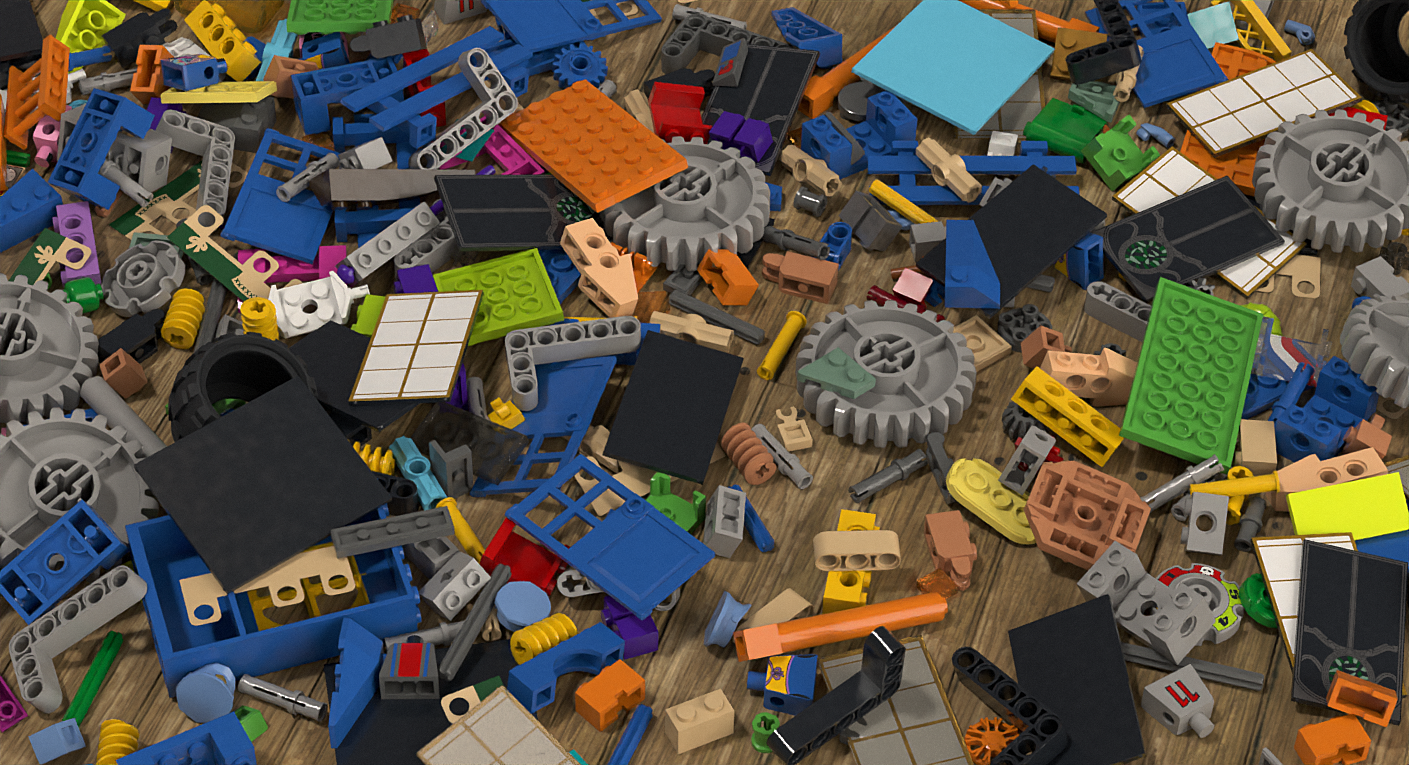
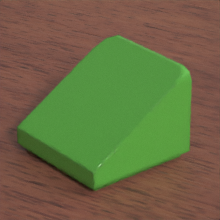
M242 705L234 711L251 742L268 729L260 710Z

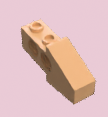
M593 218L565 226L560 245L581 273L578 287L610 318L632 316L638 301V294L630 254L619 256L617 249L611 245L603 229L597 225Z
M1103 348L1101 355L1048 350L1040 369L1076 396L1089 398L1091 406L1127 405L1137 362L1108 348Z
M1373 447L1320 461L1316 454H1312L1278 470L1280 493L1276 494L1275 491L1266 492L1265 496L1275 511L1289 512L1285 496L1287 494L1388 474V469Z

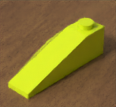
M69 0L62 14L56 39L70 48L69 53L103 47L106 43L101 35L122 24L126 14L106 0ZM82 67L74 68L72 71L68 72V74L78 71Z

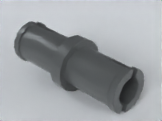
M1254 496L1249 499L1245 515L1241 516L1238 523L1240 529L1234 546L1240 551H1251L1253 548L1252 538L1256 537V534L1261 531L1263 525L1261 519L1267 502L1261 497Z

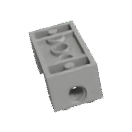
M86 103L61 114L57 162ZM149 129L144 139L135 136L129 137L118 132L116 140L112 143L107 153L108 159L106 160L113 161L116 164V168L149 192H153L167 185L172 137L153 129Z
M1117 541L1111 544L1077 583L1086 602L1109 594L1117 626L1176 665L1183 660L1216 622L1205 597L1183 583L1175 591L1146 573L1136 553ZM1149 607L1158 608L1157 612L1152 616L1143 615L1144 611Z

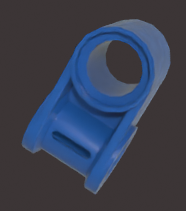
M844 222L831 224L820 242L827 243V247H830L829 256L825 260L838 263V271L851 252L852 229L849 224Z

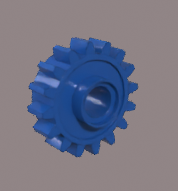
M580 43L579 48H575L573 44H570L568 51L562 48L560 55H555L552 65L553 79L558 80V86L564 89L584 79L598 88L605 81L608 70L606 58H601V51L594 53L593 46L584 49L582 43Z

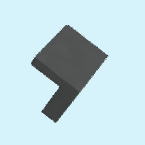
M435 440L429 442L431 471L447 498L452 497L455 499L469 493L473 487L471 450L465 444L445 453Z

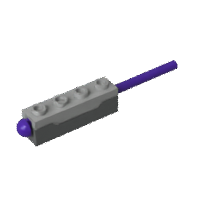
M488 165L476 175H494L495 169L492 165ZM439 200L430 208L425 201L348 255L335 265L338 277L345 284L353 287L440 223L436 216L445 210L442 200Z

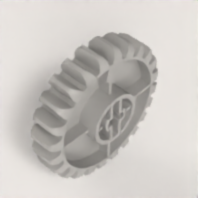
M1340 109L1335 111L1334 116H1329L1325 110H1316L1313 119L1307 114H1299L1296 116L1295 124L1290 121H1284L1278 126V132L1269 133L1265 138L1264 145L1259 148L1252 177L1253 186L1256 188L1255 199L1257 203L1263 206L1262 213L1267 219H1277L1275 225L1277 230L1280 232L1292 230V240L1296 242H1303L1306 238L1312 240L1311 247L1319 250L1322 249L1324 244H1329L1333 252L1341 253L1343 247L1348 245L1354 252H1363L1365 243H1368L1373 248L1382 247L1385 238L1396 240L1401 236L1402 229L1409 228V141L1400 142L1402 133L1399 130L1390 129L1385 131L1384 121L1375 119L1369 123L1366 121V114L1360 112L1356 113L1353 118L1347 117V112Z
M675 136L672 138V143L667 144L686 158L688 168L600 211V217L604 221L606 234L613 237V242L616 245L623 247V249L627 247L628 254L634 252V255L636 253L645 255L647 261L652 262V267H656L663 262L666 263V269L670 271L677 270L680 264L685 265L688 271H697L698 264H700L708 249L715 253H718V249H727L737 255V252H749L753 247V242L761 239L764 234V227L767 226L770 219V189L765 183V175L762 170L755 168V162L751 158H740V150L737 148L729 147L723 150L722 142L715 140L709 144H703L702 137H693L690 142H685L683 137Z
M0 273V423H6L7 425L11 420L28 423V413L37 411L42 417L45 416L48 419L50 418L52 408L60 407L62 411L63 409L74 410L79 405L82 384L87 379L95 377L97 373L99 341L97 336L93 334L94 325L91 319L82 316L83 307L79 303L70 302L66 304L67 293L63 290H55L52 293L47 292L48 282L40 280L32 286L28 284V278L24 275H17L14 282H10L7 280L6 275Z
M1376 296L1374 299H1365L1351 310L1340 334L1342 355L1348 360L1349 367L1355 373L1361 374L1360 379L1365 384L1377 387L1376 392L1384 398H1393L1395 400L1394 404L1405 409L1409 407V301L1403 296H1392L1391 299L1388 296Z
M873 300L865 301L863 309H859L854 304L844 306L843 315L838 312L826 314L825 323H815L810 329V335L803 338L800 344V352L796 357V378L797 371L839 347L876 378L875 387L855 399L842 396L838 392L821 389V383L808 379L805 383L797 380L796 388L799 396L804 398L803 405L807 412L816 413V422L826 427L834 424V435L845 437L848 433L853 434V443L860 445L864 444L867 439H872L876 448H884L887 441H894L897 447L903 448L907 447L908 439L913 438L917 443L923 444L927 442L929 432L945 434L948 430V424H957L962 419L963 411L967 410L971 405L972 394L975 389L976 368L974 366V354L971 349L966 347L967 340L964 335L958 332L953 333L954 325L950 321L942 320L937 323V313L931 310H926L920 314L917 313V305L909 303L904 308H898L897 302L894 300L885 301L884 307H878L877 303Z
M60 407L52 408L50 419L46 420L42 418L40 413L33 411L28 413L27 426H23L16 420L8 422L6 425V436L0 434V568L3 569L81 500L92 506L129 548L125 525L158 518L159 511L157 498L134 468V464L145 459L142 458L143 445L137 440L126 443L127 429L122 425L115 426L110 431L107 430L106 416L99 414L95 416L92 422L85 421L84 409L76 408L71 418H64ZM130 551L108 570L100 565L86 578V581L92 584L100 578V569L103 568L108 573L114 568L121 566L122 559L126 561L131 560ZM59 554L54 555L49 561V567L52 571L60 570L64 566V557Z

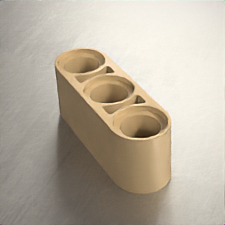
M890 530L826 531L817 534L813 539L815 565L822 571L890 570L896 568L901 562L898 535Z
M789 588L742 623L736 631L811 617L814 612V606Z

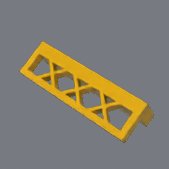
M1213 0L1210 6H1215L1229 0ZM1230 0L1235 6L1234 13L1232 12L1234 22L1236 19L1246 21L1248 24L1247 31L1236 28L1239 38L1236 41L1242 48L1273 57L1276 62L1291 57L1292 51L1253 0ZM1248 38L1259 39L1262 42L1261 49L1250 47L1247 43Z

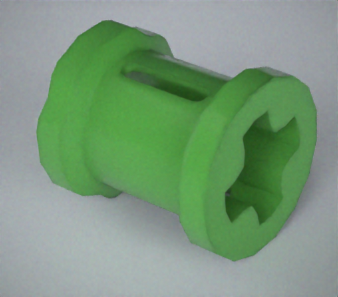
M763 712L757 714L752 721L754 733L751 743L758 752H772L766 743L769 736L780 727L777 716Z

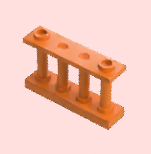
M48 35L43 40L42 58L24 73L14 66L9 68L3 137L23 150L27 148L28 132L32 126L46 115L59 122L61 114L66 111L70 48L52 35ZM39 89V92H37L33 97H31V95ZM38 106V109H36L33 113L30 114V112Z

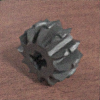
M1009 402L1007 409H1004L1002 428L1005 434H1009L1010 440L1018 439V437L1023 439L1031 426H1036L1046 433L1049 430V427L1014 402Z

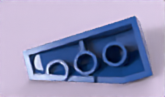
M794 7L771 11V16L784 38L795 49L820 52L816 63L819 68L828 69L832 68L834 64L842 63L841 33Z
M946 220L945 307L1000 309V282L974 220Z
M343 618L339 636L340 664H336L335 691L332 692L328 724L331 748H338L379 688V673L387 655L384 654L382 640L351 618Z

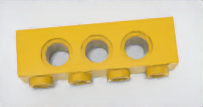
M203 0L184 20L213 57L225 59L227 63L226 73L237 82H242L261 63L255 55L257 50L248 41H245L247 39L246 36L239 29L235 28L237 25L225 15L226 11L218 3L215 2L212 5L207 0Z
M1037 366L1024 379L1011 398L1012 401L1101 467L1105 465L1125 439L1119 436L1120 428Z
M841 509L837 531L880 530V527L875 526L876 514ZM829 571L823 596L822 614L866 606L867 593L863 592L864 587H870L872 571Z

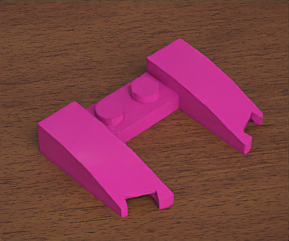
M486 116L480 119L483 124L486 123ZM498 124L491 128L494 132L476 155L478 157L488 153L506 171L501 175L545 174V171ZM465 128L460 131V135L466 132ZM443 141L440 143V148L446 145ZM454 156L441 165L439 169L444 170L465 163L467 160Z
M346 245L319 246V254H316L313 264L288 256H271L278 262L279 268L264 283L290 282L293 279L315 281L330 277V271H334L337 274L335 265L347 257ZM265 249L238 250V262L243 265L257 251H265ZM258 258L254 261L253 267L257 272L265 273L269 271L271 264L266 258ZM238 297V313H241V312H240V307H241V304H242L244 301H242L239 297Z

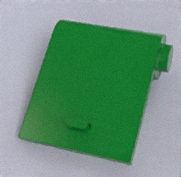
M1052 98L1032 122L1028 121L1026 123L1023 136H1026L1025 141H1047L1048 151L1061 156H1075V161L1083 164L1087 158L1081 150L1099 135L1104 125H1107L1108 122L1081 106L1071 105Z

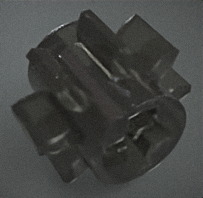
M1391 242L1387 248L1381 247L1379 257L1381 256L1394 268V275L1400 274L1403 269L1409 270V251L1403 243Z

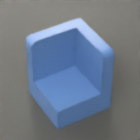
M75 718L56 723L28 736L38 762L41 765L86 747Z

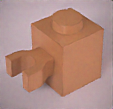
M1041 325L1021 342L1023 364L1031 368L1041 367L1048 350L1072 352L1071 347L1064 345L1063 333Z
M122 348L99 364L103 379L125 399L140 391L148 383L143 367Z
M1375 413L1371 423L1363 419L1355 428L1351 426L1343 438L1346 444L1342 454L1345 455L1373 447L1382 460L1386 456L1392 438L1391 435L1381 430L1385 418Z

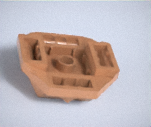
M1062 461L1054 464L1053 462H1043L1024 507V513L1038 548L1061 558L1064 563L1070 562L1086 570H1089L1114 541L1135 553L1151 510L1145 501H1141L1136 491L1128 483L1077 461Z

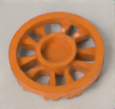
M988 717L984 720L981 718L980 722L969 726L964 738V746L969 759L977 765H990V757H996L1019 736L1018 729L1014 725L1010 726L1002 722V718L997 719V717H994V720H988ZM989 727H994V731H990ZM984 728L986 732H981L979 729ZM1001 728V729H1003V730H1005V731H1004V732H1000L998 729ZM970 745H979L980 747L972 751ZM984 753L985 756L983 759H980L979 757Z

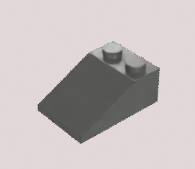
M269 96L258 102L205 104L197 118L229 128L235 135L234 150L257 153L265 130L267 128L273 129L277 121L274 97Z

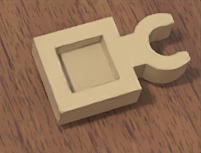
M794 406L790 407V416L782 415L780 409L776 410L777 434L782 446L788 452L812 447L813 439L805 420L797 421L796 408Z

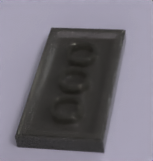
M436 402L410 437L419 452L429 457V442L433 440L438 443L445 453L466 444L472 453L473 475L496 485H499L529 443V439L524 434L446 402Z

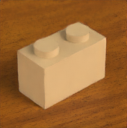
M1241 419L1235 445L1237 451H1234L1233 467H1246L1252 472L1253 476L1272 474L1277 466L1274 421Z
M721 689L715 690L665 709V733L676 752L681 754L733 734L734 709Z

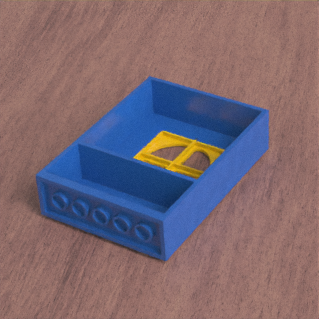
M387 503L348 526L387 518L389 516ZM169 515L125 525L134 572L147 583V592L142 598L169 698L177 696L176 686L189 672H193L206 664L219 663L228 666L235 676V681H239L244 674L255 677L339 656L341 651L338 650V643L343 618H351L382 640L383 644H386L384 643L385 637L388 638L418 631L417 623L422 622L419 607L416 605L420 603L419 592L416 586L411 587L412 574L409 564L403 565L404 552L401 545L347 556L355 588L358 590L357 598L347 610L321 616L315 598L326 593L322 583L311 584L307 577L300 579V583L304 593L303 601L305 602L310 619L287 625H280L269 620L263 615L262 611L275 606L271 595L258 597L256 593L258 589H253L235 594L231 592L226 596L217 597L221 618L216 622L195 626L189 621L179 580L211 573ZM331 536L301 553L333 546ZM342 577L330 580L328 584L333 589H343L347 586L348 579ZM296 589L277 593L278 598L282 601H290L297 595ZM209 605L198 606L194 611L195 617L201 620L208 619L214 614V609Z

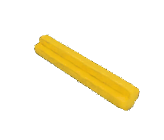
M876 179L871 184L869 192L913 223L939 222L880 180Z

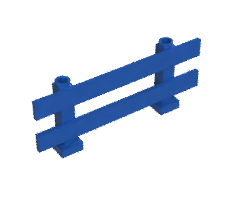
M489 26L342 98L341 104L354 113L365 107L376 113V115L369 118L371 124L383 132L394 126L398 127L410 135L409 144L417 149L435 140L437 118L430 113L422 117L418 114L472 88L463 72L402 102H398L390 95L458 62L459 56L465 51L473 48L485 49L503 40L504 34ZM517 44L495 56L488 54L516 97L528 91L529 70L524 67L514 70L511 67L531 58L533 55L531 51ZM471 55L470 62L474 67H476L477 60L473 55Z
M375 114L354 115V123L344 124L343 117H333L335 152L343 153L345 152V146L355 145L356 147L382 137L385 144L396 143L398 169H410L408 160L418 150L409 144L410 135L396 126L383 132L369 122V118ZM420 198L399 202V209L378 210V205H375L371 209L346 212V209L335 210L337 242H348L347 234H358V248H360L378 235L379 232H382L420 205Z
M892 141L891 156L867 155L868 174H897L898 186L888 187L916 206L979 205L990 187L982 186V192L977 196L976 200L968 203L963 201L949 186H916L915 174H932L931 169L916 155L918 141ZM1021 141L1019 156H960L969 174H1022L1033 164L1049 175H1076L1077 172L1075 156H1047V141ZM1067 186L1080 195L1079 186ZM872 195L881 205H887L883 201Z

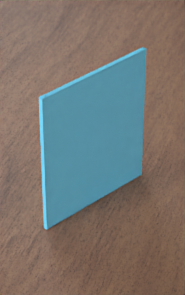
M923 0L852 68L851 72L975 135L1054 53L1055 48L959 0Z

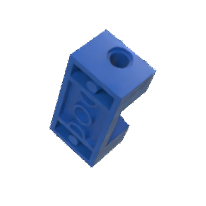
M391 56L291 75L295 110L305 135H318L324 131L331 130L328 103H341L342 98L397 72ZM403 89L390 95L398 102L404 101Z
M94 88L48 183L80 201H88L89 204L109 210L116 199L120 186L98 174L105 162L107 153L112 143L116 140L118 131L122 132V130H125L135 137L144 139L155 115L126 97Z
M886 90L867 98L866 121L846 129L865 151V155L853 165H851L852 144L845 136H841L832 127V122L825 115L802 123L801 150L814 159L824 160L827 168L839 175V179H843L868 169L867 155L891 156L892 141H915L917 118L893 93Z
M1333 356L1319 373L1315 395L1303 408L1291 404L1277 419L1275 428L1276 453L1294 463L1312 454H1316L1320 461L1337 457L1345 447L1346 442L1343 441L1347 430L1351 426L1355 428L1363 419L1368 421L1376 411L1380 395L1376 392L1377 387L1365 384L1360 379L1361 374L1355 373L1346 361Z
M81 500L0 571V593L25 622L30 625L57 607L59 601L100 565L108 570L128 553L130 549L94 508L84 500ZM58 554L64 557V566L58 571H52L49 567L51 557Z
M234 711L116 760L117 765H257L254 746Z

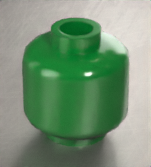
M90 277L68 281L63 290L67 293L66 304L70 302L79 303L83 307L82 314L96 311L99 308L100 300L104 298L101 285L95 284Z

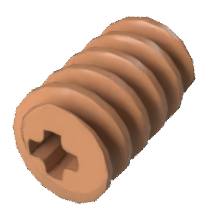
M743 422L732 426L723 436L721 441L722 449L727 453L735 467L738 468L741 475L744 476L747 483L759 485L774 475L777 466L773 463V456L771 453H768L767 448L762 445L761 440L757 438L748 423Z

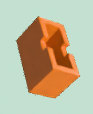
M139 45L136 60L138 67L137 72L133 74L130 92L142 104H149L151 97L161 98V94L169 90V86L164 85L161 60L174 57L163 45Z
M708 249L697 268L705 282L712 284L714 287L712 291L722 305H748L759 287V284L739 257L727 249H718V253Z
M619 659L611 666L603 668L600 674L591 681L579 686L575 692V711L601 732L618 719L617 713L624 709L628 712L645 699V679Z
M1336 670L1326 696L1327 706L1348 714H1355L1384 727L1388 726L1398 700L1396 691Z
M1348 714L1345 716H1335L1328 721L1318 724L1305 725L1298 730L1294 749L1304 765H1333L1338 762H1342L1343 765H1350L1366 760L1371 739L1355 714Z

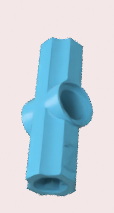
M287 19L279 20L271 43L267 42L262 56V66L256 81H264L263 78L274 55L293 58V47L298 35L294 32H287Z
M402 436L395 439L393 444L389 446V449L393 452L395 463L404 478L413 481L417 485L418 501L423 509H434L447 496L431 471L430 461L421 455L411 438Z

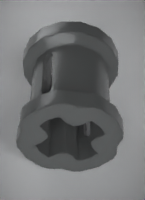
M802 186L796 193L793 206L796 209L803 208L813 212V216L820 217L827 206L828 200L827 196L823 194L819 196L809 192L808 188Z

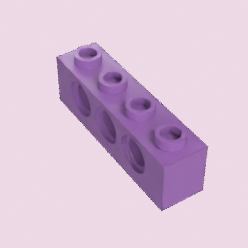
M88 201L56 206L58 217H52L55 232H60V235L91 249V255L80 269H73L59 263L60 269L66 270L60 272L63 288L66 282L84 277H90L95 284L101 285ZM72 248L66 254L67 260L72 263H77L84 257L83 251L79 248Z

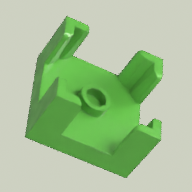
M1130 114L1120 120L1106 133H1101L1081 150L1112 192L1161 156L1154 146H1151L1142 153L1129 136L1128 132L1136 126V122Z
M657 472L651 478L650 496L646 501L689 534H692L705 520L706 496L695 490L693 492V504L670 492V477L668 475Z

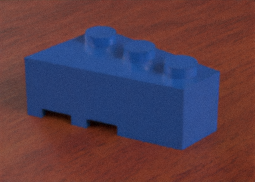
M33 168L0 197V253L42 232L44 228L48 229L53 226L52 217H58L56 206L63 205L61 195Z

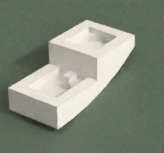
M993 131L987 156H1014L1018 135ZM997 174V175L1009 176L1010 174Z

